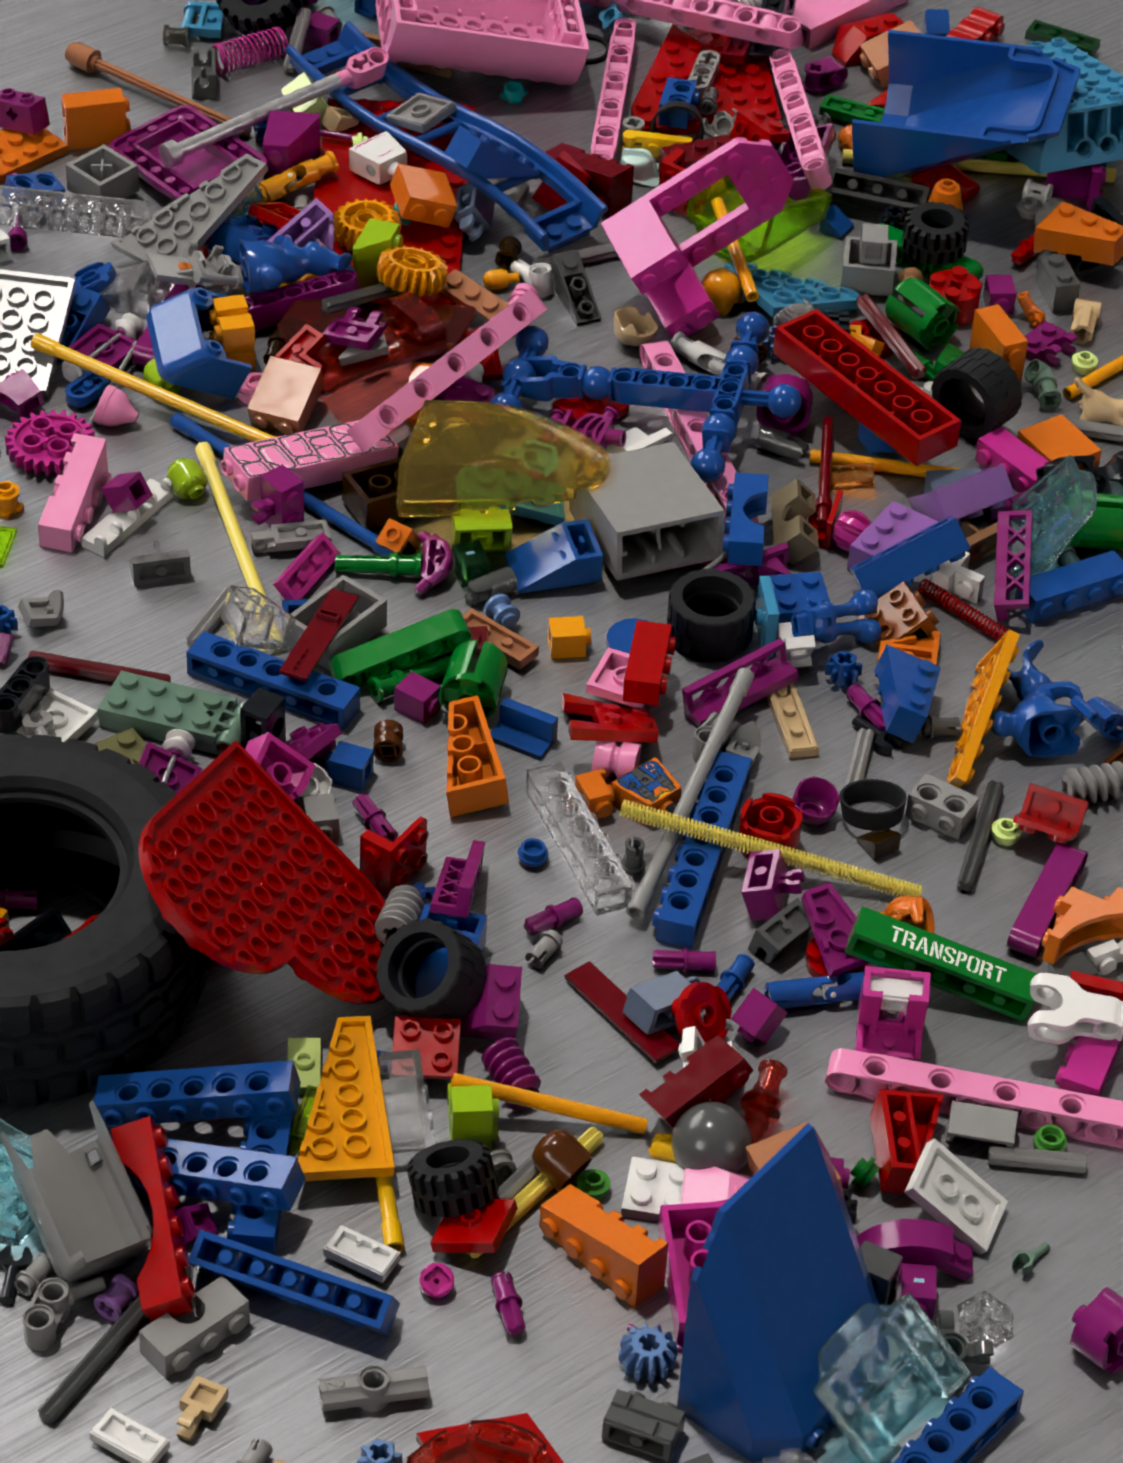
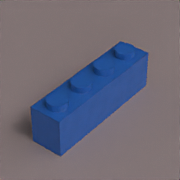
M949 516L850 567V570L860 590L869 589L879 599L903 581L909 586L915 582V577L923 573L925 576H928L938 571L940 564L948 560L950 563L962 559L966 556L965 551L971 548L957 519Z
M1112 550L1031 576L1030 608L1021 609V611L1033 623L1123 594V560ZM1016 588L1014 600L1023 599V593Z

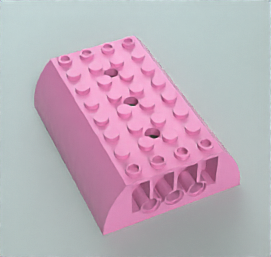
M376 0L375 6L381 48L387 51L389 55L388 60L391 62L401 61L418 66L429 65L440 69H458L462 72H479L489 76L500 75L511 79L521 78L533 82L542 81L559 86H573L579 79L588 57L589 45L579 0Z

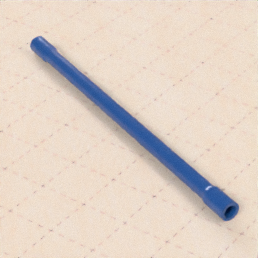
M180 412L175 413L170 420L171 427L200 443L208 442L212 450L224 457V448L231 447V445L201 428L196 422ZM304 491L305 508L366 544L381 556L393 554L392 551L376 543L378 535Z

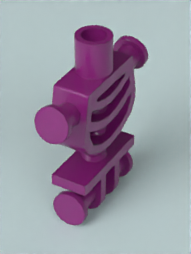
M605 407L603 415L597 413L585 414L576 422L572 410H567L565 414L560 409H553L550 413L551 418L546 420L545 426L540 431L541 437H538L536 442L552 446L551 442H553L556 452L560 453L567 438H572L574 451L580 455L579 459L581 461L602 456L608 445L624 447L627 435L626 431L614 428L613 421L618 419L619 414L613 407Z

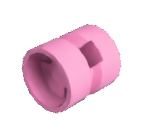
M597 741L591 771L604 768L606 777H610L615 773L616 778H620L639 767L641 744L623 742L619 747L617 742Z

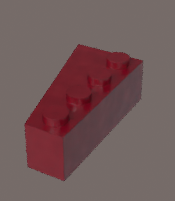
M564 143L545 152L556 160L562 150L566 151L592 177L586 187L608 207V211L603 214L607 218L632 203L634 165H621L615 159L605 160L596 153L589 155L583 149Z

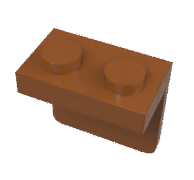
M904 581L878 599V607L875 612L869 615L858 616L859 619H875L880 624L881 636L875 642L878 648H880V641L902 639L920 627L928 637H931L932 631H938L935 625L939 623L930 608L926 611L923 609L927 603L918 591L912 593Z

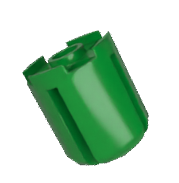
M908 278L901 281L894 289L926 314L921 316L907 304L889 294L885 305V313L889 321L926 350L932 351L929 347L939 342L947 343L959 326L955 321L957 310L961 312L960 309L921 279Z
M1066 492L1060 504V507H1065L1063 524H1058L1061 544H1067L1069 547L1122 550L1123 495Z
M468 640L460 644L453 651L438 696L441 708L444 705L449 711V702L478 695L485 718L489 717L492 713L494 715L508 672L507 659L495 644L484 641L478 661L475 660L479 649L478 640Z

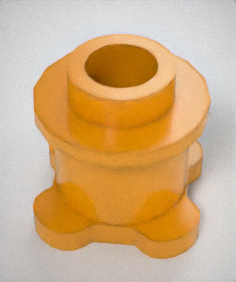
M10 481L0 482V518L3 519L10 518L12 514L20 513L24 510V504L18 502L20 488L17 484Z

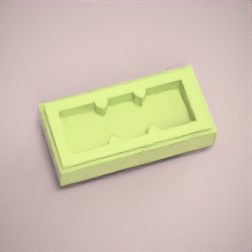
M288 1038V1061L293 1060L301 1082L299 1095H308L310 1089L317 1090L321 1080V1038ZM311 1090L310 1095H316V1091Z

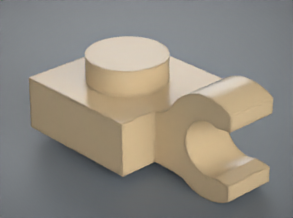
M196 1375L179 1400V1409L184 1412H182L177 1420V1425L182 1426L177 1433V1437L190 1442L198 1430L201 1419L212 1422L228 1398V1388Z

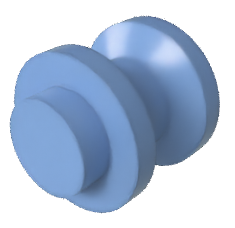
M506 594L494 595L484 606V613L488 618L493 619L508 629L513 628L520 618V611L516 606L511 605V600Z

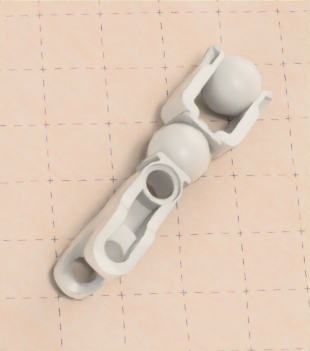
M1039 973L1030 981V994L1033 1000L1052 1009L1039 1010L1030 1017L1027 1031L1032 1039L1056 1045L1066 1043L1076 1036L1102 1040H1122L1123 1001L1111 996L1086 992L1080 988L1077 982L1065 975Z

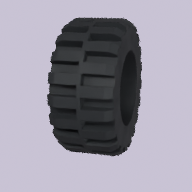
M216 0L219 9L230 24L244 35H251L252 33L261 32L279 26L285 33L287 32V27L290 25L294 27L298 10L301 7L304 8V5L309 4V0H269L260 5H248L244 3V0Z

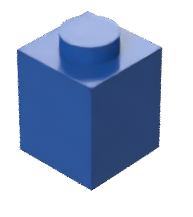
M339 741L335 750L328 753L325 762V768L329 769V777L333 783L363 791L374 772V750Z

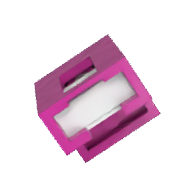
M865 966L857 1012L856 1051L920 1062L922 1032L929 1004L931 973Z

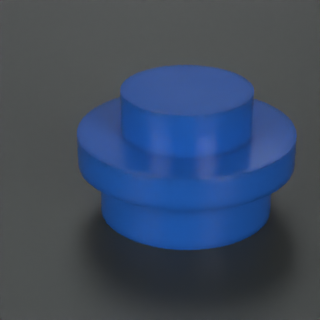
M530 838L522 842L518 848L517 857L526 866H541L548 860V849L541 840Z

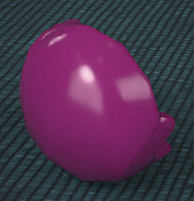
M813 776L799 782L792 800L796 803L795 807L799 812L801 809L803 822L819 826L830 821L834 816L840 801V795L836 787L828 780Z

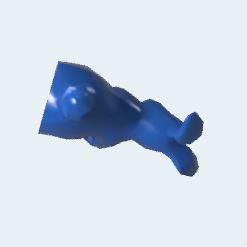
M286 235L276 236L274 243L266 240L251 242L239 239L243 289L246 290L247 294L271 292L282 283L296 282L307 273L323 276L346 269L353 270V267L350 265L352 261L351 254L344 252L342 255H339L317 241H309L301 248Z
M1036 640L1030 643L1023 652V666L1020 671L1014 672L1007 668V670L1011 671L1008 680L1012 682L1017 697L1021 702L1012 713L999 711L992 715L993 723L991 730L997 736H1012L1028 756L1047 758L1073 755L1077 753L1080 746V737L1073 731L1084 722V719L1081 717L1078 709L1072 706L1056 704L1055 700L1061 697H1068L1072 700L1074 696H1080L1083 699L1080 687L1073 682H1052L1047 675L1040 672L1032 662L1044 647L1042 640Z

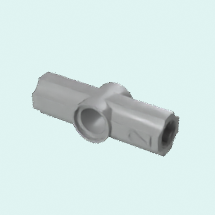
M368 1365L362 1368L359 1374L318 1380L320 1404L323 1412L353 1407H362L369 1412H378L387 1407L389 1402L429 1397L428 1375L424 1365L386 1370L380 1365Z

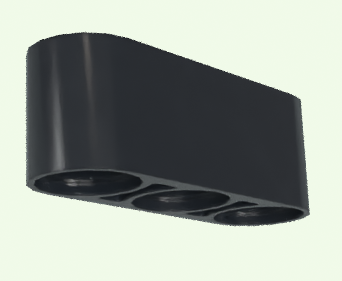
M41 656L26 658L0 689V733L6 734L17 731L22 725L25 713L30 715L49 691V665L45 658Z

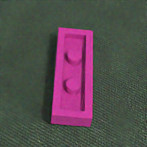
M324 532L316 535L273 583V586L285 600H301L332 565L336 554L340 555V552Z

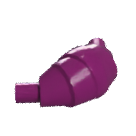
M421 531L418 534V540L423 543L422 572L420 574L422 580L413 587L421 596L430 587L433 588L438 583L446 580L454 564V557L448 541L443 540L436 534L430 535L426 531Z

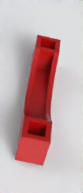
M149 1116L112 1128L111 1133L113 1143L126 1172L144 1186L152 1206L154 1226L152 1243L145 1265L137 1277L142 1311L153 1322L166 1312L172 1318L193 1312L191 1298L195 1297V1289L192 1280L186 1274L185 1267L190 1266L187 1251L184 1246H181L180 1237L184 1236V1229L179 1216H176L175 1206L179 1205L175 1188L170 1185L169 1177L173 1176V1168L168 1156H165L164 1147L168 1146L167 1136L163 1127H157Z

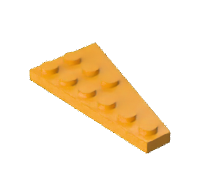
M1010 629L976 664L975 671L978 674L971 683L970 688L973 689V692L966 702L960 726L962 735L957 740L954 749L958 752L950 764L946 779L947 783L960 788L963 784L968 785L974 775L975 769L971 768L972 764L982 753L984 744L981 743L982 737L987 735L993 723V720L990 719L991 712L997 709L1001 701L1002 695L998 694L999 690L1008 681L1011 671L1007 670L1009 663H1012L1018 654L1019 647L1016 644L1020 634Z

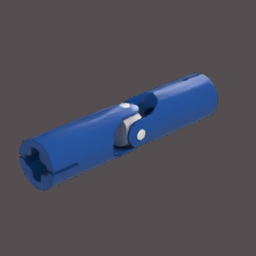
M864 971L840 974L833 978L820 976L767 982L764 986V995L784 1010L830 1004L841 1000L858 1001ZM820 987L823 996H814V990Z

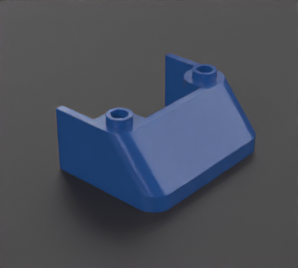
M198 287L190 288L153 305L146 319L160 377L171 384L234 400L250 373L252 366L251 364L226 358L222 345L215 340L203 339L201 330L202 328L213 331V326H210L208 310L212 309V298L227 296Z

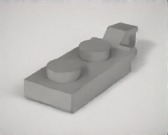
M325 519L272 524L270 529L251 532V547L253 553L305 549L316 535L322 532L331 542L332 538L327 520Z

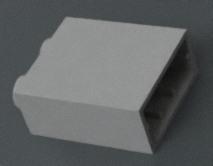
M674 442L569 463V511L576 521L589 520L603 553V561L616 580L715 560L723 554L724 509Z

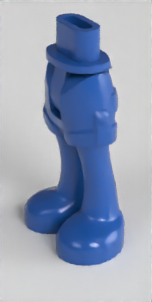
M869 589L860 590L853 595L848 603L833 605L831 602L822 601L810 609L801 610L799 614L791 617L793 636L814 635L815 640L825 644L833 642L840 635H853L863 643H875L881 636L880 624L875 619L863 618L843 623H837L836 619L845 616L872 614L878 607L877 596Z

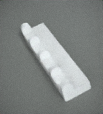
M164 478L159 483L149 479L146 483L153 494L152 497L137 510L113 513L112 511L81 538V546L105 557L173 498L172 481L169 478Z

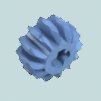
M645 1322L641 1330L632 1326L628 1335H623L621 1338L620 1350L618 1352L619 1364L623 1365L625 1375L634 1374L636 1382L642 1378H647L650 1384H652L655 1377L665 1381L668 1372L674 1371L677 1363L676 1357L678 1356L677 1342L673 1341L672 1332L662 1333L660 1324L652 1329Z

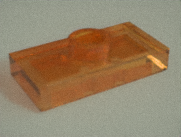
M874 463L831 465L830 490L874 488ZM819 466V474H818V486H819V477H820V466Z

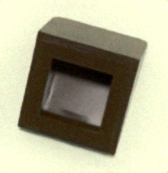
M891 829L871 831L857 837V842L873 859H877L899 849L901 834Z

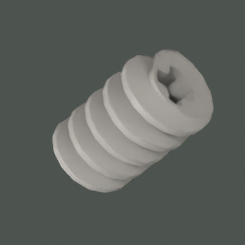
M1115 761L1111 765L1109 763H1102L1100 766L1078 767L1077 770L1068 768L1062 776V792L1083 800L1087 796L1090 803L1096 802L1097 794H1099L1101 801H1107L1108 792H1110L1112 799L1117 800L1120 790L1123 793V764L1120 761Z
M400 885L390 891L374 925L377 939L384 946L388 938L398 928L409 924L413 920H420L424 902L417 888L411 885Z

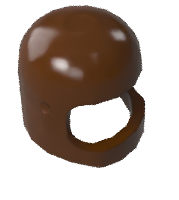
M562 1129L546 1134L537 1143L532 1154V1160L536 1168L550 1181L558 1192L569 1184L573 1185L577 1181L579 1174L587 1169L593 1159V1155L570 1132Z

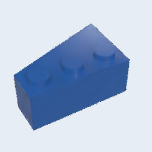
M886 645L874 669L875 677H878L880 684L878 694L882 695L883 699L881 709L886 732L914 743L927 718L941 667L889 645Z

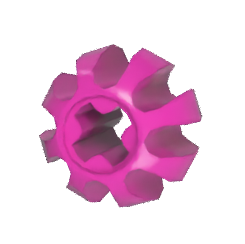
M856 510L842 512L833 527L832 540L842 550L849 551L850 545L871 524L869 518Z

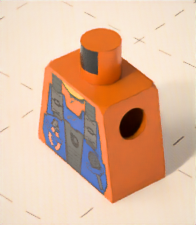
M656 757L614 780L611 786L615 796L612 805L620 810L624 799H626V803L628 800H630V804L632 801L634 804L637 802L638 805L641 804V808L642 805H645V808L649 806V809L653 807V809L656 808V812L658 809H660V812L664 810V813L665 811L671 812V816L680 800L682 792L680 784Z

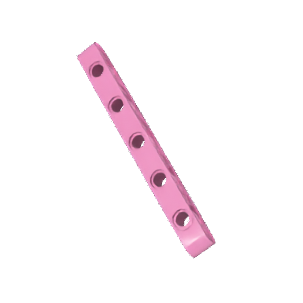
M579 0L603 8H608L614 2L618 4V10L621 12L765 45L795 49L803 43L802 29L798 18L727 0Z
M630 18L617 19L614 23L592 138L590 155L596 153L605 160H616L635 53L636 22Z
M778 49L773 52L772 58L770 56L771 69L795 148L811 190L822 191L832 184L830 167L796 62L789 49Z
M532 288L346 431L363 453L544 313L547 307Z
M667 340L640 345V359L644 369L685 373ZM663 408L691 462L695 453L703 449L702 426L708 418L706 412ZM721 453L725 460V472L716 482L705 483V485L724 509L725 527L729 483L734 484L735 473L737 472L728 454ZM758 516L750 519L759 524Z
M836 1049L830 1055L825 1083L831 1090L865 1097L870 1100L876 1099L880 1089L939 1094L944 1096L938 1113L950 1115L952 1101L1018 1111L1016 1128L1037 1132L1042 1126L1052 1124L1060 1127L1066 1138L1123 1149V1101L851 1049Z

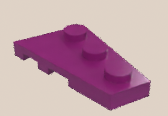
M828 882L804 891L801 900L829 978L870 963L844 953L856 916L831 883Z

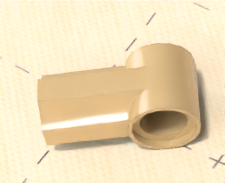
M1076 298L1070 330L1071 333L1077 336L1075 343L1085 344L1088 341H1092L1095 325H1098L1102 302Z

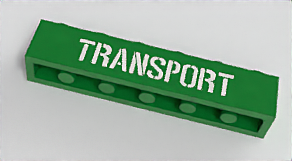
M864 906L861 907L852 925L844 953L883 968L931 973L930 986L1022 1022L1025 1021L1035 1003L1030 994V981L1037 973Z

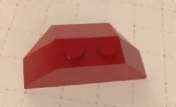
M894 13L876 14L840 25L833 46L832 57L844 67L861 63L859 55L862 52L859 44L904 22Z

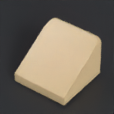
M327 106L321 123L329 131L342 132L357 126L359 121L346 109Z

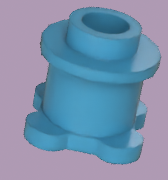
M614 2L599 14V19L603 23L602 28L605 30L611 28L612 33L617 19L630 18L627 13L620 12L618 4Z

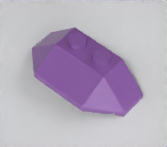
M315 198L267 241L274 243L276 236L286 235L301 248L309 241H317L334 251V213Z

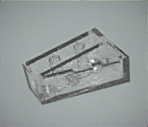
M229 586L221 619L236 646L257 648L269 654H273L275 650L287 652L296 618L255 588Z
M419 1049L380 1053L379 1073L395 1166L394 1173L407 1172L408 1162L411 1158L415 1157V1154L431 1145L437 1144L436 1135H431L430 1132L433 1129V1114L431 1109L427 1110L429 1093L428 1086L424 1084Z

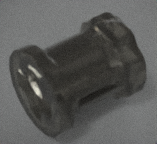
M169 24L164 25V46L178 44L183 45L184 48L189 47V26L174 28L170 27Z

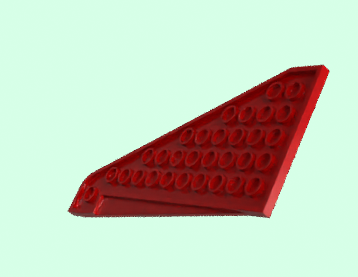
M672 24L631 106L630 115L642 118L645 122L642 131L650 132V124L659 109V103L668 77L688 80L699 53L705 50H712L720 55L729 36ZM749 56L744 65H731L720 61L719 70L711 86L719 92L718 106L714 113L709 115L703 114L696 106L702 119L708 118V124L710 125L715 114L719 111H726L732 117L735 116L732 111L733 108L737 111L759 108L764 110L771 119L783 121L777 106L767 62L750 61ZM658 116L656 119L657 130L660 134L698 133L700 130V122L696 117L694 120L689 121L687 129L658 125Z

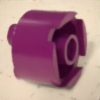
M791 374L771 375L762 385L760 391L770 392L778 384L787 383L792 385L800 392L802 397L801 408L792 417L780 418L775 416L769 410V407L757 406V420L762 425L774 427L794 436L798 431L804 430L810 420L813 393L809 382L804 378Z
M1106 1287L1088 1306L1081 1305L1074 1312L1072 1322L1075 1326L1070 1345L1100 1369H1103L1105 1372L1108 1370L1110 1373H1116L1123 1369V1297L1109 1287Z

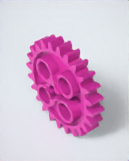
M52 409L50 414H46L44 410H41L38 416L31 412L29 419L21 416L20 423L13 422V429H7V436H5L6 455H9L10 462L15 461L17 468L24 466V472L34 469L35 475H38L41 471H45L46 476H49L51 471L61 475V470L65 466L63 463L66 452L72 453L73 444H71L73 434L77 433L95 437V431L91 429V423L85 424L84 417L77 419L76 413L66 416V410H63L60 414H56L55 409Z

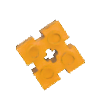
M244 294L212 298V309L208 310L210 326H213V331H209V340H215L222 345L226 358L251 364V370L256 369L254 350L255 326L251 314L248 313Z

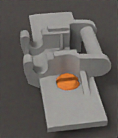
M193 241L188 242L183 258L149 252L145 254L157 281L188 285L189 288H195L196 284L202 285L204 282L219 284L228 294H232V292L247 294L246 290L243 289L241 268L231 261L229 255L221 254L223 246L214 245L207 259H205L202 251H196L198 243Z

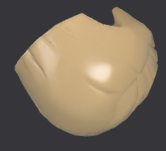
M625 306L614 313L613 331L616 339L624 345L640 346L641 344L649 343L655 337L658 331V324L650 312L642 316L637 307Z

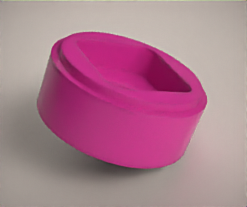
M432 1263L422 1270L419 1278V1287L426 1297L439 1300L451 1293L454 1285V1275L448 1266L442 1263Z

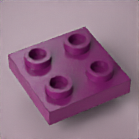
M318 723L308 729L302 726L291 732V738L284 743L310 762L317 764L330 751L335 750V739L342 732L337 723L329 725Z

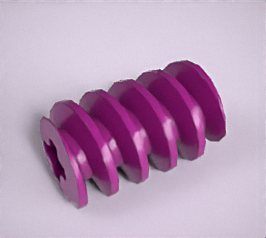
M502 1038L483 1052L481 1056L483 1065L494 1082L540 1093L538 1089L541 1086V1080L538 1075H535L534 1068L530 1066L529 1060L524 1056V1052L519 1047L515 1038ZM506 1102L508 1107L513 1110H522L528 1108L525 1106Z

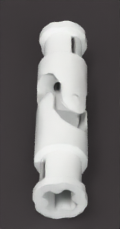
M681 331L674 335L670 345L675 355L680 354L686 357L688 362L721 376L725 366L726 354L699 340L695 342L687 338ZM756 371L751 376L749 389L760 391L762 385L769 377L768 374Z

